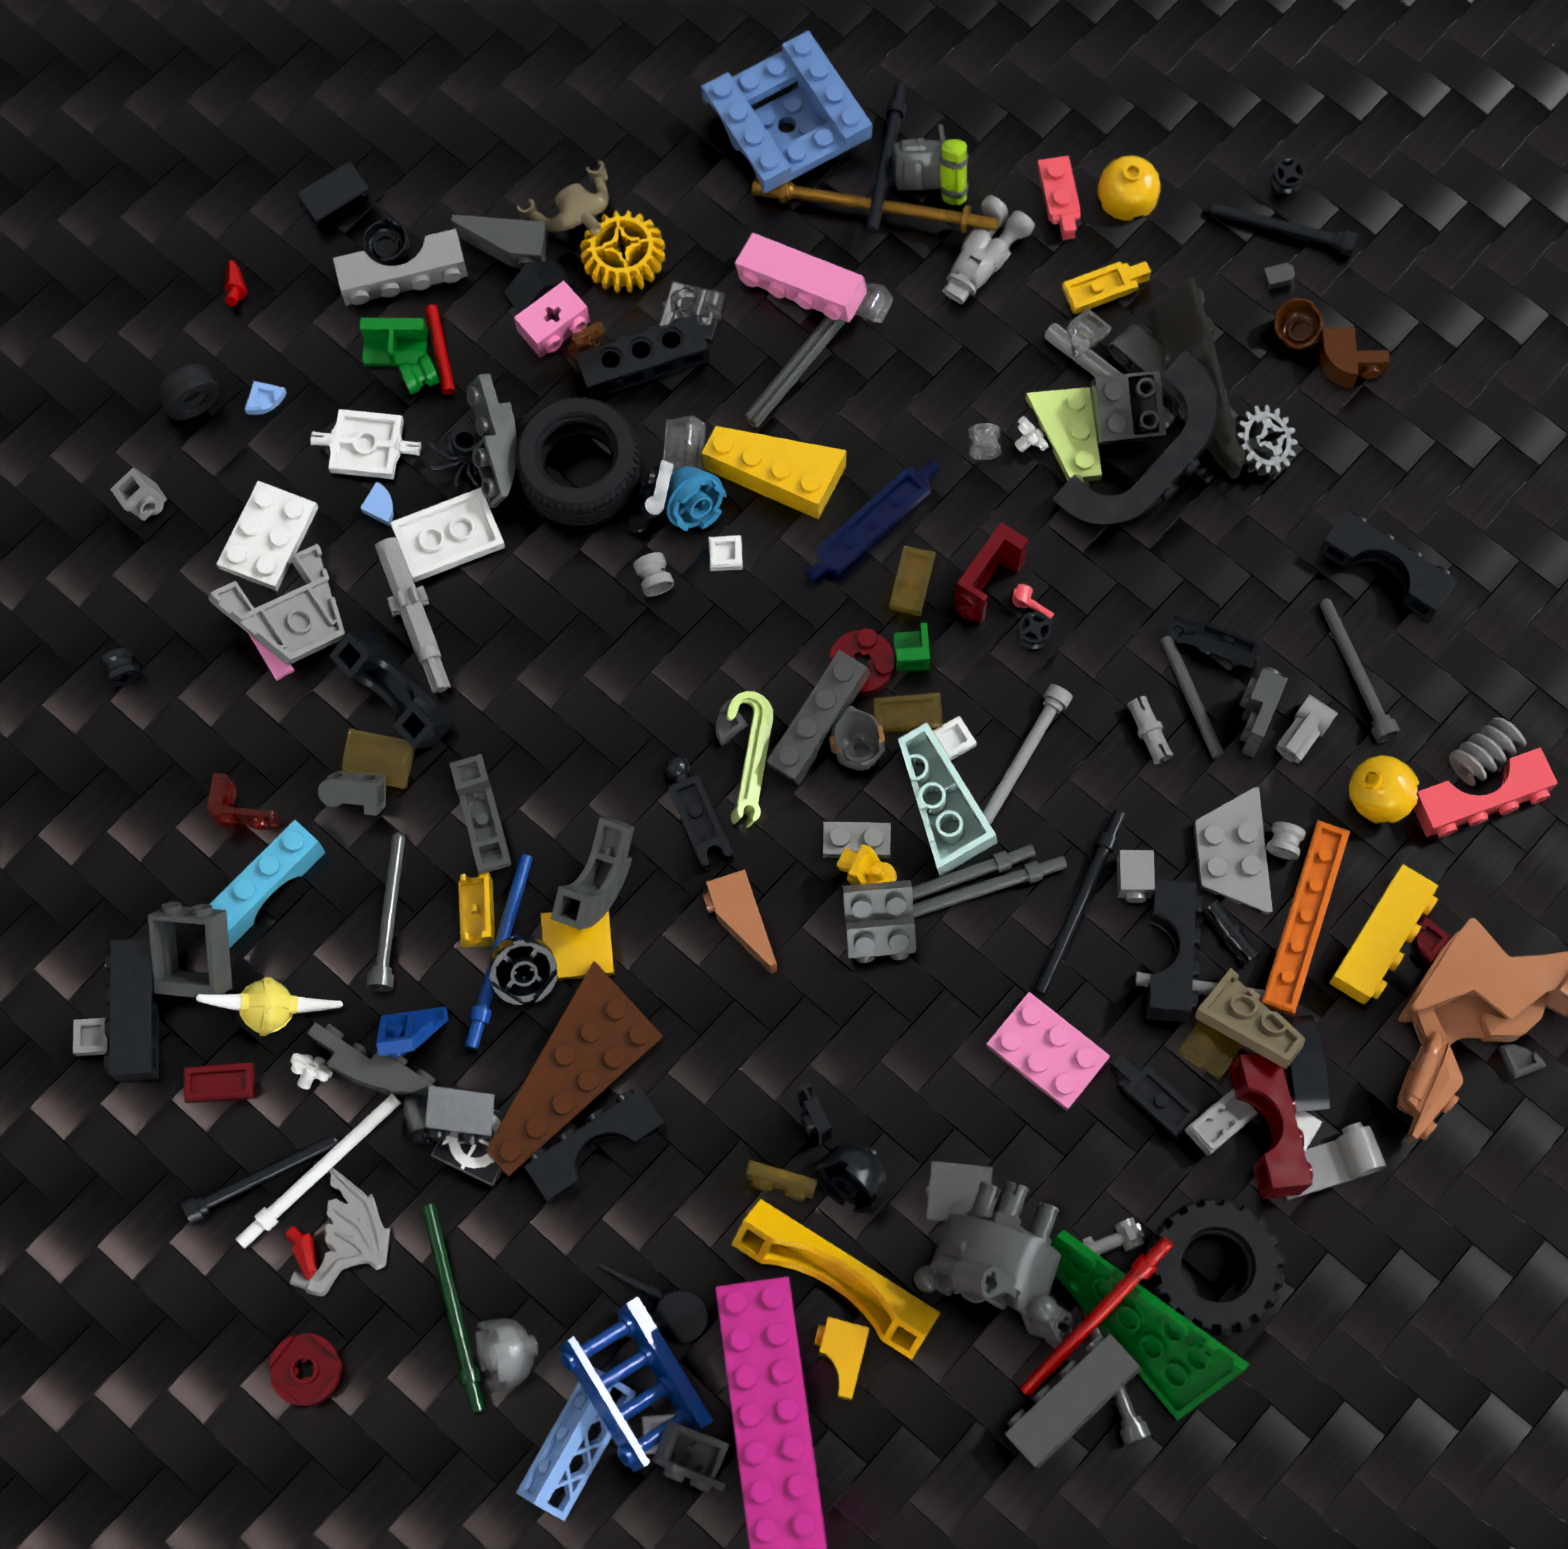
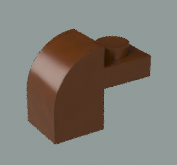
M1355 327L1322 329L1321 337L1317 342L1318 359L1322 372L1330 381L1342 387L1353 388L1358 376L1364 379L1384 376L1390 363L1389 350L1357 351Z

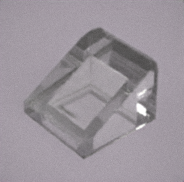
M865 283L867 294L855 314L873 322L882 323L893 302V297L884 285Z

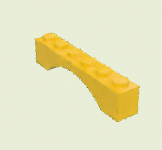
M762 1199L758 1201L743 1220L731 1244L761 1264L794 1269L829 1285L846 1297L864 1314L874 1327L881 1341L911 1360L940 1315L939 1311Z

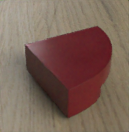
M1423 916L1418 924L1421 926V929L1415 937V943L1420 956L1429 965L1451 939V936L1426 916Z

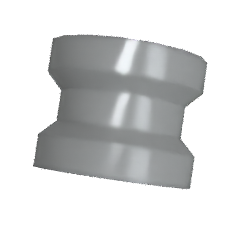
M1287 822L1273 823L1271 829L1273 838L1267 842L1266 851L1279 858L1297 860L1300 855L1298 846L1304 840L1306 831L1297 825Z

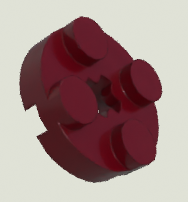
M864 628L848 632L841 636L834 646L831 647L829 665L839 650L855 660L858 656L869 659L867 666L871 675L861 688L860 696L875 694L888 684L894 670V653L890 644L882 636L876 634L874 630Z
M316 1334L294 1335L283 1340L271 1355L269 1362L271 1386L274 1392L284 1401L296 1406L312 1407L326 1400L335 1391L340 1381L343 1365L336 1348L325 1338ZM311 1360L313 1362L311 1368L314 1372L310 1378L305 1376L300 1380L297 1377L300 1373V1370L297 1368L298 1363L306 1364Z

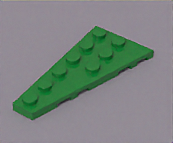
M1065 1230L1051 1241L1050 1246L1061 1254L1055 1276L1087 1314L1126 1276V1274ZM1139 1284L1098 1325L1106 1336L1111 1334L1141 1366L1142 1369L1138 1372V1375L1177 1421L1241 1374L1250 1365Z

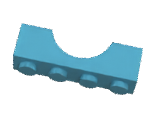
M296 820L210 903L213 909L226 910L229 948L254 924L259 909L273 892L290 879L303 876L326 853L319 841Z

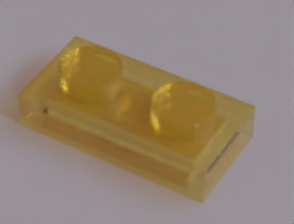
M904 545L889 605L890 610L921 616L936 552Z
M749 1161L746 1178L752 1180L751 1186L765 1191H771L772 1187L785 1190L784 1195L798 1201H805L806 1197L814 1198L817 1180L755 1161Z

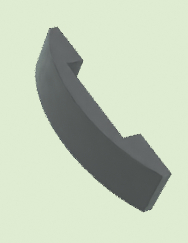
M482 754L449 763L479 875L511 866L508 846Z

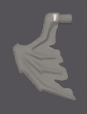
M334 1168L329 1170L331 1174L330 1185L340 1190L344 1199L348 1202L344 1204L338 1199L328 1201L326 1214L331 1218L333 1224H326L325 1226L327 1233L325 1241L327 1244L332 1245L336 1251L325 1253L320 1268L309 1281L303 1273L297 1271L293 1273L290 1280L291 1285L305 1289L308 1294L320 1297L328 1293L340 1272L346 1268L365 1263L370 1264L375 1270L385 1267L390 1238V1229L384 1228L373 1195L367 1196Z

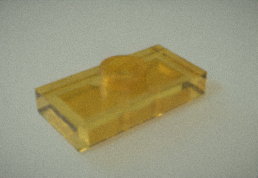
M940 692L874 698L875 718L882 725L883 732L914 730L926 722L930 728L943 727Z

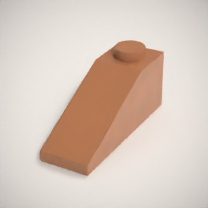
M738 871L707 881L708 893L702 895L708 914L715 912L717 921L770 973L777 972V963L746 871Z

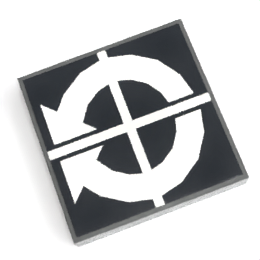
M496 1109L493 1110L492 1134L490 1137L479 1140L478 1145L457 1143L458 1138L446 1136V1140L437 1142L431 1157L494 1187L502 1170L487 1155L485 1150L506 1114Z

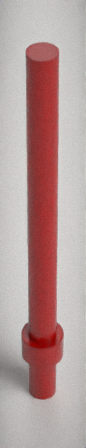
M1163 1236L1146 1255L1141 1254L1131 1264L1133 1268L1020 1385V1389L1024 1394L1031 1396L1143 1278L1147 1280L1157 1270L1156 1265L1174 1247V1244L1167 1237Z

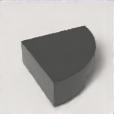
M728 700L721 707L716 720V736L721 746L749 729L748 724L739 711H737L736 717L732 721L727 720L726 714L731 700Z
M1507 1044L1498 1048L1512 1080L1546 1067L1545 1062L1537 1053H1533L1524 1047Z

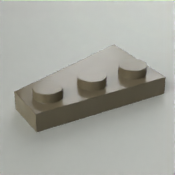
M1230 968L1197 1009L1195 1018L1287 1069L1303 1048L1305 1038L1277 1011H1270L1260 1001L1261 996L1253 988L1248 990L1238 980L1239 975Z

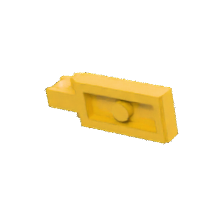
M1120 261L1062 283L1061 289L1073 315L1132 294V292L1139 289L1138 285L1150 280L1151 270L1146 261L1129 267L1128 263L1122 264Z

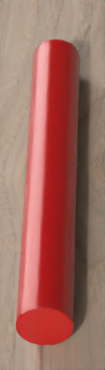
M429 305L425 308L440 383L443 394L449 395L455 392L440 316L438 307L436 305Z

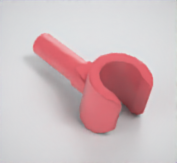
M1018 584L1012 596L1014 606L1033 609L1051 620L1055 613L1031 599L1033 589L1030 586Z

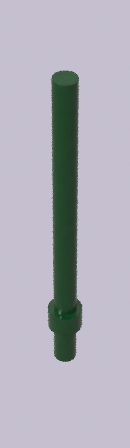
M428 1204L421 1208L460 1366V1371L457 1372L461 1387H465L471 1414L485 1410L479 1388L481 1376L478 1366L474 1367L435 1204Z

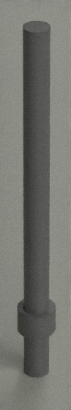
M1032 844L1008 853L1006 850L992 854L991 859L913 886V901L995 871L1002 873L1010 870L1012 865L1036 857L1035 850ZM842 912V916H843V919H844V921H845V915H844V912Z
M1062 855L1038 863L1036 860L1024 864L1022 869L913 904L914 918L1026 881L1031 884L1043 880L1044 875L1067 868L1065 857Z

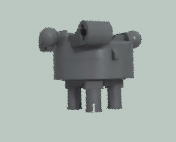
M1007 1181L998 1211L993 1213L1001 1189L992 1184L980 1182L971 1211H967L966 1215L948 1214L931 1264L923 1265L915 1273L914 1282L916 1287L923 1293H933L937 1290L948 1297L952 1294L957 1295L961 1293L963 1298L974 1303L987 1300L1000 1310H1004L1006 1305H1009L1021 1313L1026 1330L1030 1335L1061 1343L1072 1332L1073 1318L1070 1312L1056 1305L1054 1299L1048 1296L1061 1259V1254L1050 1246L1052 1240L1049 1239L1059 1209L1053 1205L1038 1202L1030 1230L1026 1231L1020 1225L1019 1215L1029 1188L1019 1184L1017 1193L1014 1195L1017 1188L1016 1183Z

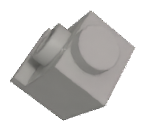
M134 467L110 489L124 510L132 512L144 521L150 515L159 514L163 509L164 502L167 500L159 486ZM138 484L140 488L130 496L127 492L134 485Z

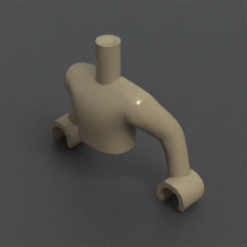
M601 160L598 161L600 169L597 171H591L589 167L586 168L590 182L595 186V194L588 192L579 183L567 186L555 197V204L560 213L552 219L538 212L534 201L529 199V209L522 210L517 206L521 220L546 222L547 231L549 232L567 231L584 224L591 234H598L602 226L594 217L604 211L609 202V194L605 184L608 175L604 163Z

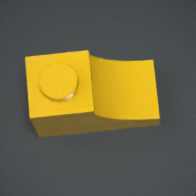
M828 1317L826 1325L819 1324L814 1345L820 1346L819 1355L826 1357L837 1372L839 1381L838 1398L852 1401L870 1328Z

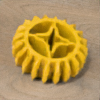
M615 210L613 218H608V216L603 214L601 217L602 223H599L602 229L598 234L593 235L589 230H585V240L581 243V261L585 264L584 269L587 275H591L592 281L595 284L602 282V287L605 291L613 285L614 291L617 294L621 287H626V290L631 293L633 285L643 289L644 280L653 283L654 273H660L662 269L661 263L665 260V253L663 252L665 243L661 239L660 230L654 228V223L651 219L644 222L641 213L632 218L629 210H627L625 216H620ZM620 244H623L624 251H626V259L622 257Z

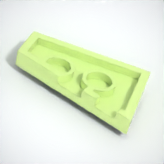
M1090 387L1026 393V400L1030 408H1033L1040 428L1045 432L1053 447L1052 451L1067 480L1069 481L1074 474L1080 475L1086 481L1101 480L1102 470Z

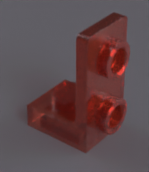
M213 773L206 811L216 824L234 827L236 823H243L257 830H268L269 826L279 827L280 820L273 811L229 807L235 803L236 786L233 785L227 774Z

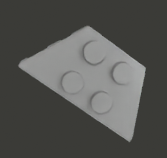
M1254 787L1195 820L1193 825L1199 884L1201 890L1214 895H1222L1228 901L1241 905V903L1259 910L1260 914L1270 916L1273 910L1259 787Z

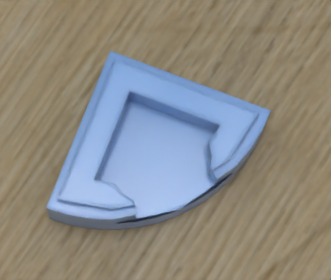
M254 381L245 407L246 413L258 415L273 410L284 399L286 395L285 388Z
M376 482L360 509L362 513L390 526L394 516L393 503L385 487Z

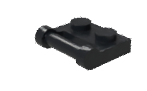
M661 460L654 469H649L645 480L640 479L635 493V498L639 499L637 511L627 522L628 530L636 535L642 534L647 529L651 518L657 517L663 511L673 463Z

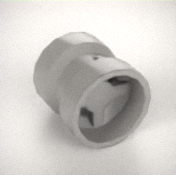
M661 552L644 555L633 564L636 575L643 580L641 588L645 596L652 597L663 594L674 586L672 575L666 572L665 567L667 563Z

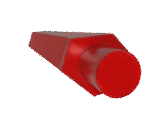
M229 260L224 287L228 292L225 302L229 306H236L238 300H243L248 292L238 265Z
M293 1226L286 1231L285 1237L293 1244L290 1250L294 1253L305 1278L309 1281L316 1272L313 1237L309 1233L303 1235Z

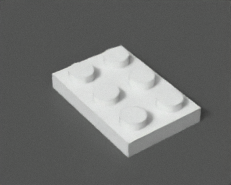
M258 481L217 562L218 568L278 591L292 563V556L296 554L318 510L317 503Z
M481 488L390 522L414 583L505 548Z

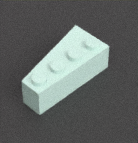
M924 723L899 738L898 741L936 867L941 877L997 844V837L928 723Z

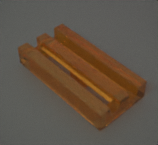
M597 321L573 334L569 346V351L573 358H576L575 354L580 353L582 348L590 347L593 343L595 346L602 344L606 330L601 321Z

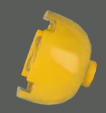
M1134 155L1122 156L1110 162L1103 170L1097 188L1102 208L1112 217L1124 221H1131L1133 217L1141 215L1143 217L1149 215L1157 205L1161 190L1159 174L1151 163L1144 158Z
M1379 755L1371 757L1359 764L1352 773L1349 783L1350 800L1357 811L1371 822L1380 824L1379 822L1395 823L1409 815L1417 804L1419 796L1416 793L1419 780L1407 764L1393 756Z

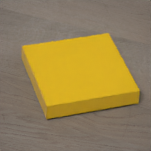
M609 910L595 925L582 930L552 920V912L541 913L543 942L552 950L556 960L557 981L584 978L594 961L608 976L614 975Z

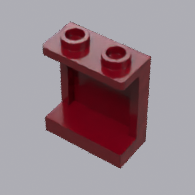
M1000 522L957 582L954 608H956L957 613L968 621L975 620L978 623H982L985 618L988 596L981 590L1000 564L1014 573H1018L1024 564L1029 539Z

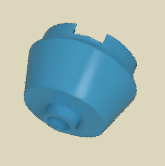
M686 466L671 474L664 506L670 522L682 530L688 531V528L696 526L704 529L721 515L722 511L719 509L722 498L727 495L717 476L693 466Z

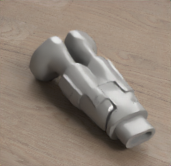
M989 195L983 200L981 211L983 216L999 218L998 229L1007 220L1002 234L999 238L991 239L996 233L995 230L982 228L971 230L962 244L961 252L951 269V273L947 276L948 283L942 290L947 297L960 304H963L969 295L974 296L976 290L987 282L993 272L1002 267L1011 254L1009 246L1017 239L1029 236L1035 227L1032 219L1023 212L1014 211L1008 218L1006 205L995 196Z

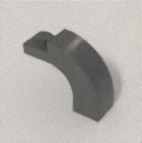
M608 817L599 818L587 864L573 883L559 886L551 915L552 920L582 930L595 925L608 912L625 882L631 865L632 857L628 856L635 829L634 826Z

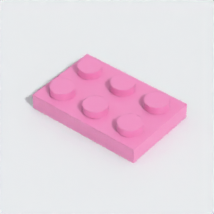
M1030 992L1027 993L986 1044L988 1049L1066 1111H1068L1110 1058L1108 1053Z

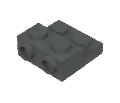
M1263 667L1258 679L1251 677L1239 704L1240 707L1245 708L1241 719L1247 721L1239 739L1245 742L1241 753L1253 758L1265 736L1288 678L1281 676V673L1274 668Z
M911 880L843 886L848 959L855 958L860 963H868L873 961L875 956L889 955L891 959L902 960L907 958L909 953H916Z

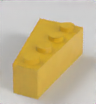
M715 426L702 451V463L705 470L819 520L846 467L847 450Z

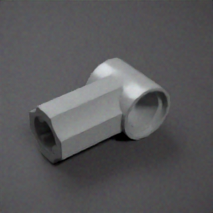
M1309 695L1294 716L1293 720L1295 721L1284 733L1275 749L1288 761L1300 764L1317 738H1321L1338 713L1312 695Z

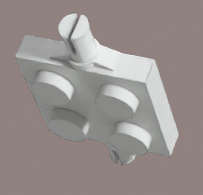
M339 409L337 422L331 433L315 431L311 433V445L330 447L331 455L328 467L330 473L394 479L396 463L400 455L420 456L421 442L402 441L401 434L404 422L402 415Z

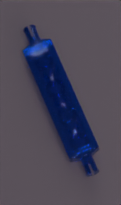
M931 459L919 471L909 466L815 549V554L819 561L805 571L808 578L811 577V581L815 582L827 570L835 573L837 576L841 574L931 493L928 479L941 469L939 464H935V460Z

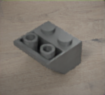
M1160 370L1099 376L1090 382L1098 446L1130 443L1166 436Z

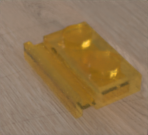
M349 729L342 771L386 775V785L407 789V780L415 749L405 739Z
M1198 1021L1177 1053L1203 1071L1209 1072L1219 1081L1243 1045L1205 1023Z

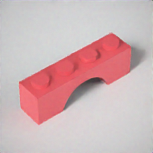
M1540 747L1510 758L1502 767L1500 788L1491 794L1470 795L1460 791L1449 781H1445L1418 791L1416 795L1419 797L1413 809L1426 838L1435 834L1442 838L1458 830L1457 826L1468 823L1470 827L1481 824L1489 819L1488 815L1498 811L1500 815H1506L1520 808L1519 804L1529 800L1531 804L1542 802L1550 797L1549 793L1558 783Z

